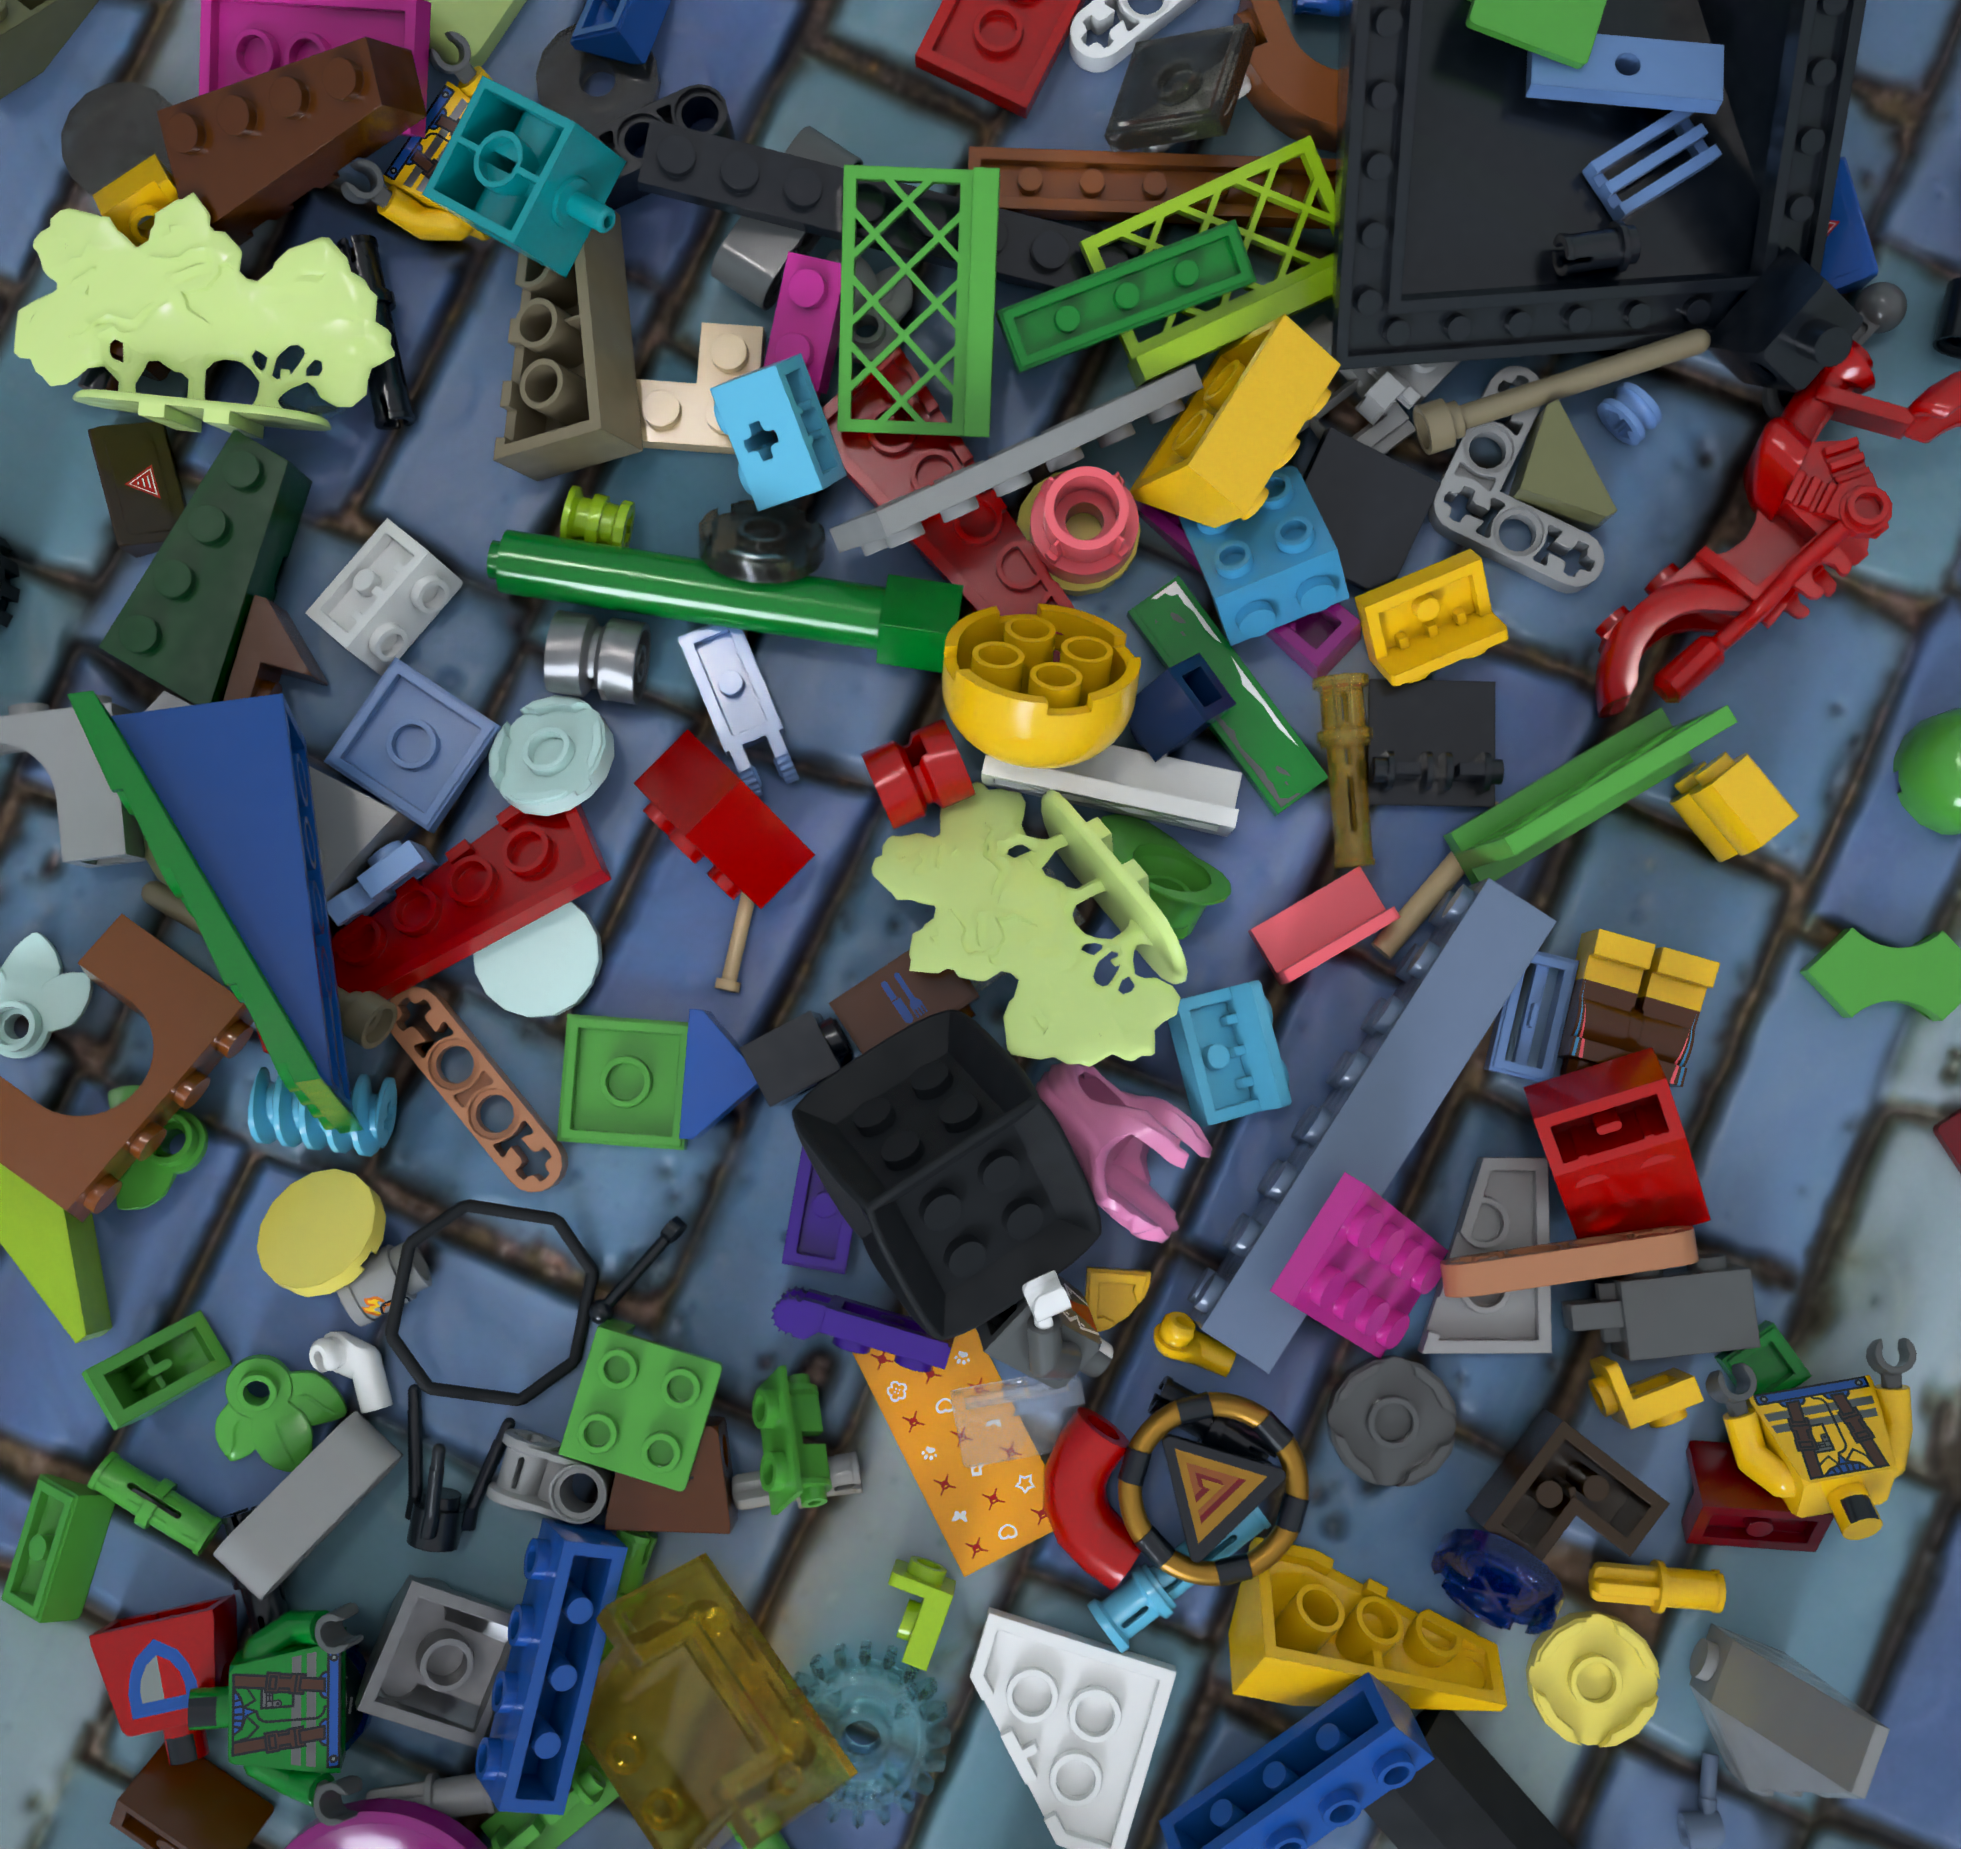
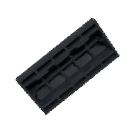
M1424 1709L1415 1717L1435 1759L1417 1771L1413 1779L1406 1785L1390 1790L1364 1808L1365 1812L1398 1849H1574L1452 1710Z

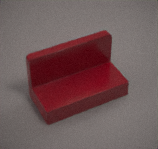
M1698 1440L1689 1442L1686 1449V1457L1694 1493L1681 1520L1686 1543L1816 1552L1834 1518L1833 1513L1800 1518L1790 1512L1781 1497H1774L1741 1472L1736 1464L1730 1443Z

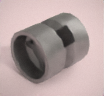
M558 610L551 620L544 652L543 668L546 690L552 693L584 697L594 688L598 689L602 700L637 705L644 693L649 669L651 650L649 625L646 622L611 618L603 627L599 625L594 615Z

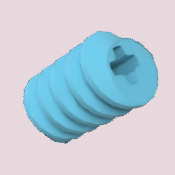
M261 1067L255 1077L248 1105L250 1134L256 1143L271 1144L278 1139L282 1146L295 1148L303 1142L307 1149L319 1151L329 1145L333 1152L344 1154L354 1147L358 1155L371 1157L378 1152L380 1147L384 1148L387 1145L393 1132L397 1109L395 1078L386 1077L378 1094H373L370 1076L367 1074L359 1075L351 1091L353 1112L364 1130L340 1134L337 1129L326 1131L318 1118H314L311 1115L307 1106H303L299 1102L295 1093L289 1092L279 1074L276 1082H273L267 1067Z

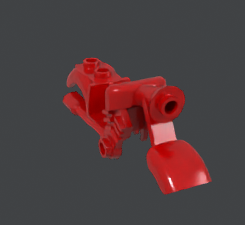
M1852 340L1851 351L1842 363L1833 367H1824L1805 389L1795 393L1781 416L1773 418L1765 425L1745 466L1743 474L1744 488L1749 506L1756 514L1753 526L1747 537L1732 549L1720 554H1716L1705 546L1682 569H1679L1674 563L1670 564L1644 588V591L1649 595L1631 611L1624 605L1621 606L1595 630V633L1602 639L1598 648V652L1601 655L1595 675V696L1599 718L1616 716L1624 711L1630 701L1631 694L1638 684L1639 662L1642 656L1660 640L1673 634L1688 631L1716 633L1713 636L1701 635L1655 674L1653 690L1666 703H1679L1724 664L1725 652L1760 622L1769 629L1783 611L1795 619L1806 618L1810 610L1800 602L1798 593L1809 600L1820 599L1823 594L1826 597H1831L1836 591L1837 585L1825 570L1823 564L1835 569L1841 577L1847 576L1852 566L1858 565L1869 555L1867 550L1869 538L1877 539L1889 528L1888 521L1892 517L1893 503L1887 493L1878 488L1873 473L1870 471L1869 466L1866 467L1863 451L1860 452V443L1857 436L1840 441L1815 442L1828 421L1832 420L1900 440L1905 436L1918 442L1929 443L1939 435L1961 426V371L1952 373L1928 387L1906 408L1861 395L1875 388V377L1871 370L1873 368V361L1868 352L1859 343Z

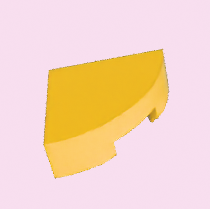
M1086 1266L1084 1297L1098 1332L1112 1328L1135 1311L1148 1291L1151 1279L1150 1270Z

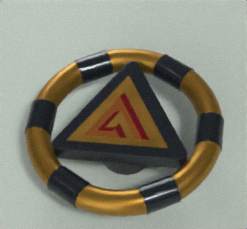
M1206 1391L1175 1399V1401L1157 1410L1139 1427L1126 1447L1118 1475V1500L1125 1527L1134 1542L1133 1544L1156 1568L1188 1583L1222 1587L1253 1579V1577L1271 1568L1289 1550L1301 1532L1309 1504V1477L1303 1453L1294 1438V1434L1271 1410L1239 1395ZM1214 1416L1231 1418L1252 1427L1259 1437L1277 1454L1282 1468L1274 1464L1172 1435L1169 1432L1179 1425ZM1160 1440L1162 1441L1190 1557L1176 1551L1159 1531L1151 1525L1144 1508L1142 1486L1152 1451ZM1285 1480V1492L1276 1525L1257 1547L1247 1553L1214 1561H1203L1230 1532Z

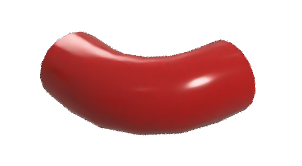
M1078 1407L1059 1433L1044 1466L1043 1507L1058 1544L1086 1573L1110 1590H1113L1127 1575L1141 1553L1133 1544L1134 1542L1125 1527L1123 1518L1111 1507L1107 1498L1109 1478L1124 1457L1126 1447L1130 1442L1106 1418L1088 1408Z

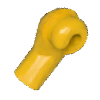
M1182 1312L1167 1313L1161 1323L1156 1325L1153 1332L1154 1344L1163 1356L1190 1363L1225 1378L1227 1377L1234 1363L1236 1352L1215 1338L1195 1330L1196 1325L1187 1314Z

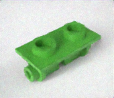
M780 1365L755 1390L756 1393L752 1402V1418L755 1426L761 1431L764 1454L760 1465V1480L763 1489L769 1493L771 1515H778L797 1497H800L802 1507L813 1508L822 1506L828 1502L827 1492L832 1489L826 1444H803L802 1436H819L823 1432L818 1387L815 1384H811L808 1374L800 1373L787 1376L786 1365Z
M582 1740L564 1815L498 1811L484 1821L480 1827L491 1840L492 1846L489 1849H556L618 1798L623 1791Z

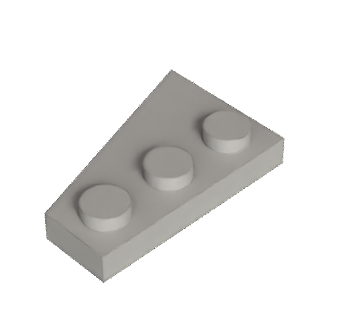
M1478 1157L1446 1259L1550 1243L1549 1168L1547 1157ZM1441 1276L1417 1351L1422 1354L1552 1353L1551 1286L1475 1297L1453 1298L1445 1296Z

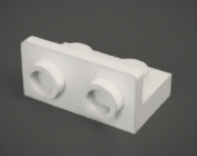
M387 518L305 614L345 649L379 675L383 676L394 658L400 659L462 587L463 582L433 554Z

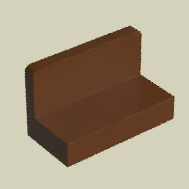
M164 1742L117 1799L109 1824L145 1849H247L271 1818L274 1806L204 1757L185 1764L169 1765Z

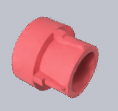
M1076 467L1062 472L1055 477L1050 476L1042 484L1031 510L1030 540L1037 555L1047 566V571L1052 575L1075 584L1100 582L1114 575L1128 561L1134 549L1139 528L1138 509L1132 494L1125 486V481L1118 471L1112 475L1106 470L1097 467ZM1087 513L1099 521L1102 530L1092 539L1080 540L1069 533L1066 527L1067 521L1076 514Z

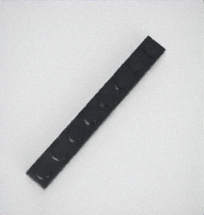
M650 119L638 177V190L842 241L844 168ZM858 181L857 209L875 229L903 201L886 182ZM897 183L908 196L917 188L908 184ZM927 190L915 202L916 206L939 231L960 211V198ZM999 208L996 280L1047 292L1091 275L1078 244L1080 241L1097 233ZM910 209L904 212L881 235L898 255L912 258L934 237ZM857 220L856 245H859L869 233ZM959 225L946 237L957 252ZM1121 240L1098 249L1106 269L1138 257L1144 251ZM876 241L869 247L884 251ZM940 243L922 260L923 262L955 270L958 267V263Z

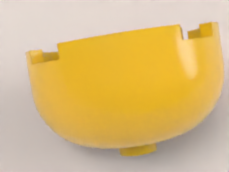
M1038 603L1037 614L1000 616L997 606H993L965 616L948 632L945 639L942 671L943 700L950 719L961 735L988 756L1008 764L1026 768L1050 769L1072 766L1089 760L1103 752L1124 731L1135 706L1141 657H1134L1125 646L1126 633L1110 622L1090 613L1064 606ZM1054 650L1060 652L1059 662H1052Z

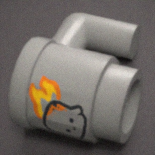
M404 1242L395 1247L388 1244L378 1249L376 1255L373 1252L370 1253L361 1265L365 1270L352 1283L337 1290V1294L346 1312L360 1327L376 1321V1318L389 1312ZM418 1247L415 1248L404 1304L416 1299L417 1292L432 1285L429 1268Z

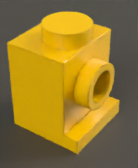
M153 154L92 195L101 215L110 217L117 230L123 233L136 247L148 241L150 230L154 225L155 213L179 199L172 174L156 154ZM152 216L151 218H149L148 220H146L138 226L139 221L143 217Z

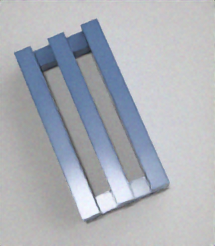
M1670 112L1594 159L1581 171L1613 221H1622L1708 167L1722 155L1716 144L1708 147L1703 140L1708 134L1704 125L1700 123L1694 126L1689 117L1694 112ZM1674 130L1678 135V138L1609 181L1603 173L1670 131ZM1688 150L1692 159L1621 202L1616 194L1618 191L1682 151Z
M1538 951L1531 961L1534 967L1512 1061L1505 1060L1525 972L1495 1018L1484 1070L1499 1072L1536 1083L1553 1078L1579 965L1578 960ZM1549 968H1553L1559 971L1535 1068L1527 1066L1548 971Z

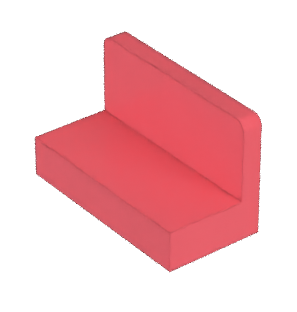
M1358 866L1250 929L1248 933L1279 985H1283L1309 972L1401 918L1395 906L1385 909L1362 868Z

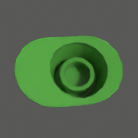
M1121 814L1107 815L1100 819L1112 833L1113 854L1121 864L1134 858L1147 873L1150 897L1167 918L1178 939H1184L1192 933L1207 905L1224 902L1231 895V884L1222 872L1194 856L1171 836L1153 824L1133 816Z

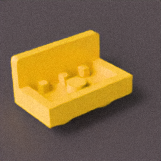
M1471 548L1354 597L1369 660L1392 686L1420 681L1433 671L1462 659L1477 657L1486 652L1488 648L1509 639L1507 626L1492 612L1482 558Z

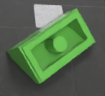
M40 1474L1 1600L38 1623L78 1619L85 1605L115 1503L98 1491L91 1490L85 1484L51 1474Z

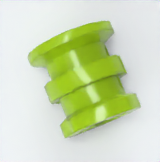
M572 485L562 512L560 537L629 547L635 519V502L624 500L620 505L610 502V496L598 493L594 495L593 499L584 497L581 486Z

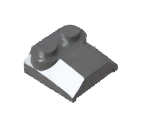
M409 1575L392 1603L366 1664L355 1701L356 1709L478 1748L481 1740L486 1735L487 1728L494 1714L492 1709V1690L495 1678L499 1671L506 1670L511 1645L508 1641V1624L512 1611L453 1590L439 1579L429 1577L418 1578Z

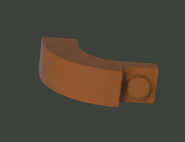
M1240 0L1238 11L1233 16V24L1238 42L1245 51L1241 65L1245 69L1252 85L1246 97L1266 121L1286 136L1298 141L1311 135L1316 149L1336 153L1338 70L1316 62L1299 47L1290 31L1278 0Z

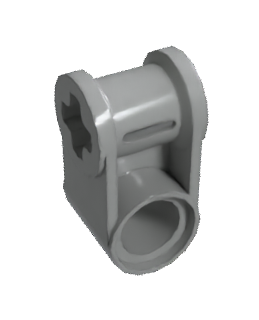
M522 1429L505 1430L502 1442L507 1445V1449L497 1481L490 1483L486 1496L489 1499L507 1507L534 1511L572 1524L589 1522L608 1507L615 1477L614 1471L559 1455L561 1443L549 1436ZM576 1473L586 1474L594 1480L598 1488L596 1503H585L574 1494L572 1482Z

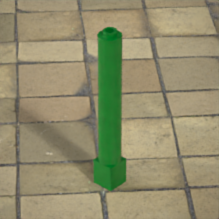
M509 529L504 532L501 541L493 540L491 542L487 557V575L490 579H496L499 593L877 650L876 663L939 673L943 671L946 636L950 629L960 620L964 585L888 574L886 587Z

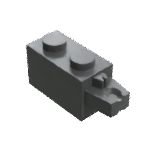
M1698 1254V1262L1683 1268L1660 1269L1602 1278L1603 1282L1594 1283L1596 1297L1561 1301L1564 1328H1569L1570 1331L1600 1329L1601 1342L1610 1343L1611 1353L1629 1361L1761 1348L1751 1268L1727 1263L1726 1254Z

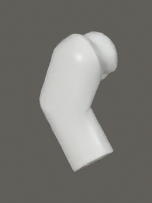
M345 1331L329 1332L324 1338L314 1341L309 1352L312 1366L321 1373L334 1371L352 1379L361 1414L393 1405L382 1357L375 1346Z

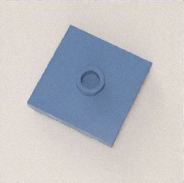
M395 657L324 762L427 831L435 833L490 752L494 739L502 727Z

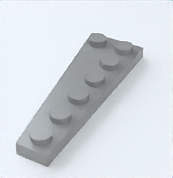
M1195 364L1163 375L1040 432L1041 435L1037 437L1032 436L988 456V460H981L934 480V485L932 486L927 485L904 496L897 497L830 528L829 531L839 553L861 546L864 555L869 556L887 547L891 549L925 534L926 532L921 521L940 513L944 523L954 520L979 508L976 495L990 488H994L997 498L1033 482L1028 470L1046 463L1049 473L1083 459L1085 457L1081 449L1083 444L1097 438L1100 448H1104L1135 434L1132 421L1147 415L1150 424H1154L1184 411L1185 406L1181 398L1204 388Z

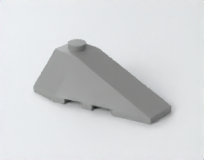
M1711 1623L1706 1639H1700L1693 1649L1689 1666L1692 1678L1689 1685L1728 1771L1749 1791L1761 1796H1773L1774 1792H1780L1790 1797H1802L1803 1792H1811L1824 1798L1865 1799L1890 1729L1785 1652Z

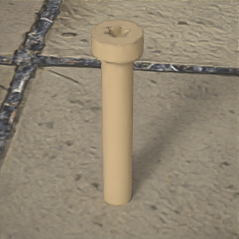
M743 892L740 895L722 977L716 978L714 986L716 989L732 993H739L741 983L737 982L755 905Z

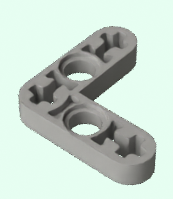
M1522 366L1505 367L1495 374L1483 390L1480 398L1508 390L1511 385L1520 386L1539 380V377L1530 369ZM1541 406L1510 415L1505 425L1492 421L1467 429L1465 437L1460 438L1439 481L1441 485L1428 511L1429 522L1434 530L1443 537L1468 549L1471 548L1474 552L1558 592L1566 594L1576 593L1594 582L1602 572L1605 562L1604 552L1598 540L1574 526L1500 492ZM1483 437L1495 441L1502 453L1500 465L1488 469L1476 465L1469 453L1471 441ZM1459 494L1469 499L1466 509L1472 514L1483 518L1490 510V507L1497 510L1498 513L1487 525L1485 534L1482 536L1476 530L1484 521L1467 514L1459 522L1452 520L1449 517L1452 507L1445 503L1444 500L1452 502ZM1515 519L1522 521L1528 526L1532 536L1528 549L1513 551L1503 545L1500 540L1499 529L1504 521ZM1549 535L1554 538V541L1548 546V550L1565 556L1571 549H1576L1581 553L1578 563L1585 567L1586 570L1580 569L1573 576H1568L1563 572L1566 565L1563 559L1548 553L1541 560V563L1533 560V557L1544 546L1546 537Z

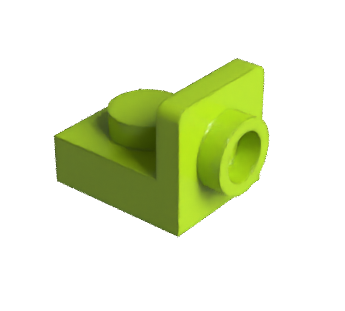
M911 1556L909 1563L900 1559L895 1560L888 1584L922 1598L921 1603L909 1598L896 1637L907 1641L902 1662L927 1671L954 1596L956 1580L945 1577L947 1569L942 1565L923 1557Z

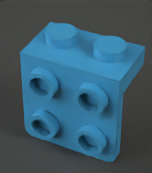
M1284 466L1273 472L1265 485L1269 490L1266 501L1252 517L1245 521L1239 518L1212 528L1179 516L1183 530L1209 587L1223 631L1230 646L1253 637L1262 636L1272 629L1309 614L1321 612L1331 605L1350 598L1338 549L1300 471L1294 466Z

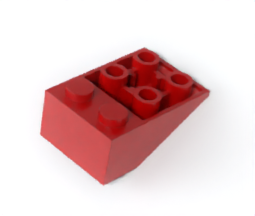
M1652 1047L1523 1087L1534 1124L1577 1239L1656 1227L1693 1226L1711 1220L1667 1078Z

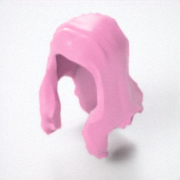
M1064 1062L1051 1065L1050 1070L1044 1072L1035 1089L1040 1099L1051 1110L1063 1129L1097 1205L1137 1238L1159 1243L1165 1242L1170 1237L1171 1232L1177 1231L1179 1226L1175 1217L1176 1212L1149 1185L1151 1178L1147 1166V1154L1151 1147L1166 1161L1184 1169L1189 1154L1180 1148V1141L1182 1140L1200 1157L1210 1158L1212 1146L1208 1142L1202 1128L1184 1112L1166 1100L1154 1096H1137L1120 1091L1102 1076L1093 1065L1088 1067L1080 1064H1066Z

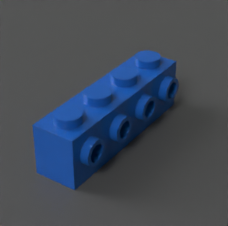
M543 1518L538 1538H532L528 1544L524 1559V1575L528 1579L522 1604H516L510 1615L508 1641L511 1645L506 1670L499 1671L494 1681L492 1690V1709L495 1712L490 1736L484 1737L479 1744L475 1762L476 1777L499 1812L564 1815L628 1547L610 1530H605V1525L591 1523L572 1524L563 1520Z
M1367 1672L1159 1820V1824L1168 1849H1308V1847L1337 1827L1353 1822L1360 1815L1361 1810L1390 1790L1406 1785L1413 1779L1417 1771L1433 1761L1435 1757L1409 1705L1370 1672Z

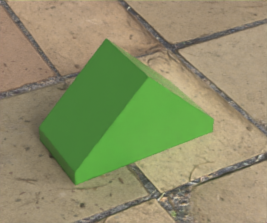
M199 1310L86 1369L81 1375L115 1431L150 1417L228 1369L233 1364L203 1313Z

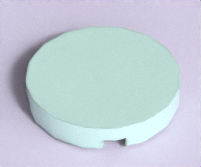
M554 695L535 700L520 709L523 715L516 719L512 725L506 721L498 731L489 752V776L503 798L523 813L550 816L569 811L590 798L607 778L615 756L613 734L599 712L592 709L588 703L580 698Z
M572 901L473 954L475 974L486 995L504 1010L531 1018L557 1016L580 1004L590 992L589 989L594 985L603 962L601 936L590 915Z

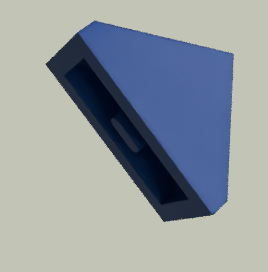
M689 1009L679 1139L701 1138L759 1088L739 1049L741 1046L711 1011Z

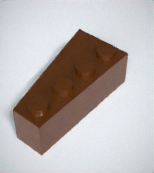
M368 37L349 42L157 111L178 198L183 199L194 192L211 216L210 226L213 230L226 232L238 246L254 236L252 230L265 221H276L294 209L292 203L314 187L322 189L339 178L338 171L357 157L366 159L427 116L412 50Z

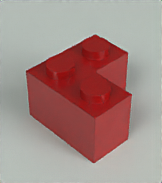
M688 729L634 782L637 788L651 801L643 809V812L668 835V838L694 864H697L706 856L714 864L706 874L733 900L743 892L762 909L815 856L771 809Z

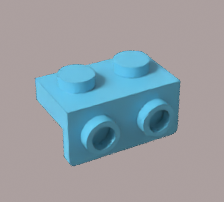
M1259 980L1180 999L1177 1015L1168 1019L1192 1118L1200 1127L1291 1105L1292 1100L1288 1088L1289 1073L1284 1061L1280 1057L1272 1026V1008L1264 995L1262 984Z

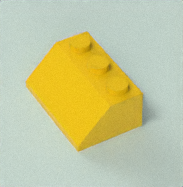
M1286 314L1222 348L1201 379L1204 388L1191 394L1184 405L1185 410L1179 413L1129 490L1133 498L1138 502L1212 528L1239 518L1243 521L1249 519L1266 501L1269 490L1265 485L1273 472L1283 467L1299 448L1300 440L1296 436L1305 421L1316 416L1328 402L1331 391L1327 386L1341 364Z

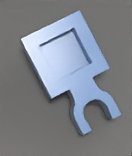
M400 840L393 841L380 848L368 859V864L371 867L356 877L359 881L358 883L342 891L327 902L328 914L337 926H342L343 924L347 926L361 914L368 916L383 902H392L397 896L394 890L413 876L421 881L440 866L425 846L411 840H407L403 844Z

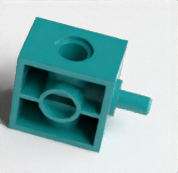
M482 76L422 195L478 231L566 278L591 229L593 228L600 233H607L613 228L616 221L615 211L613 208L605 205V202L627 161L576 122Z

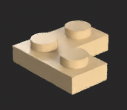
M702 322L696 383L636 379L643 448L735 454L729 436L721 430L714 413L715 401L710 389L764 366L766 344L764 327Z

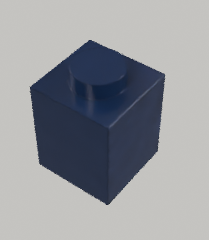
M1197 653L1168 668L1136 695L1135 706L1128 725L1137 743L1145 748L1153 760L1157 762L1188 744L1233 708L1236 702L1202 655Z

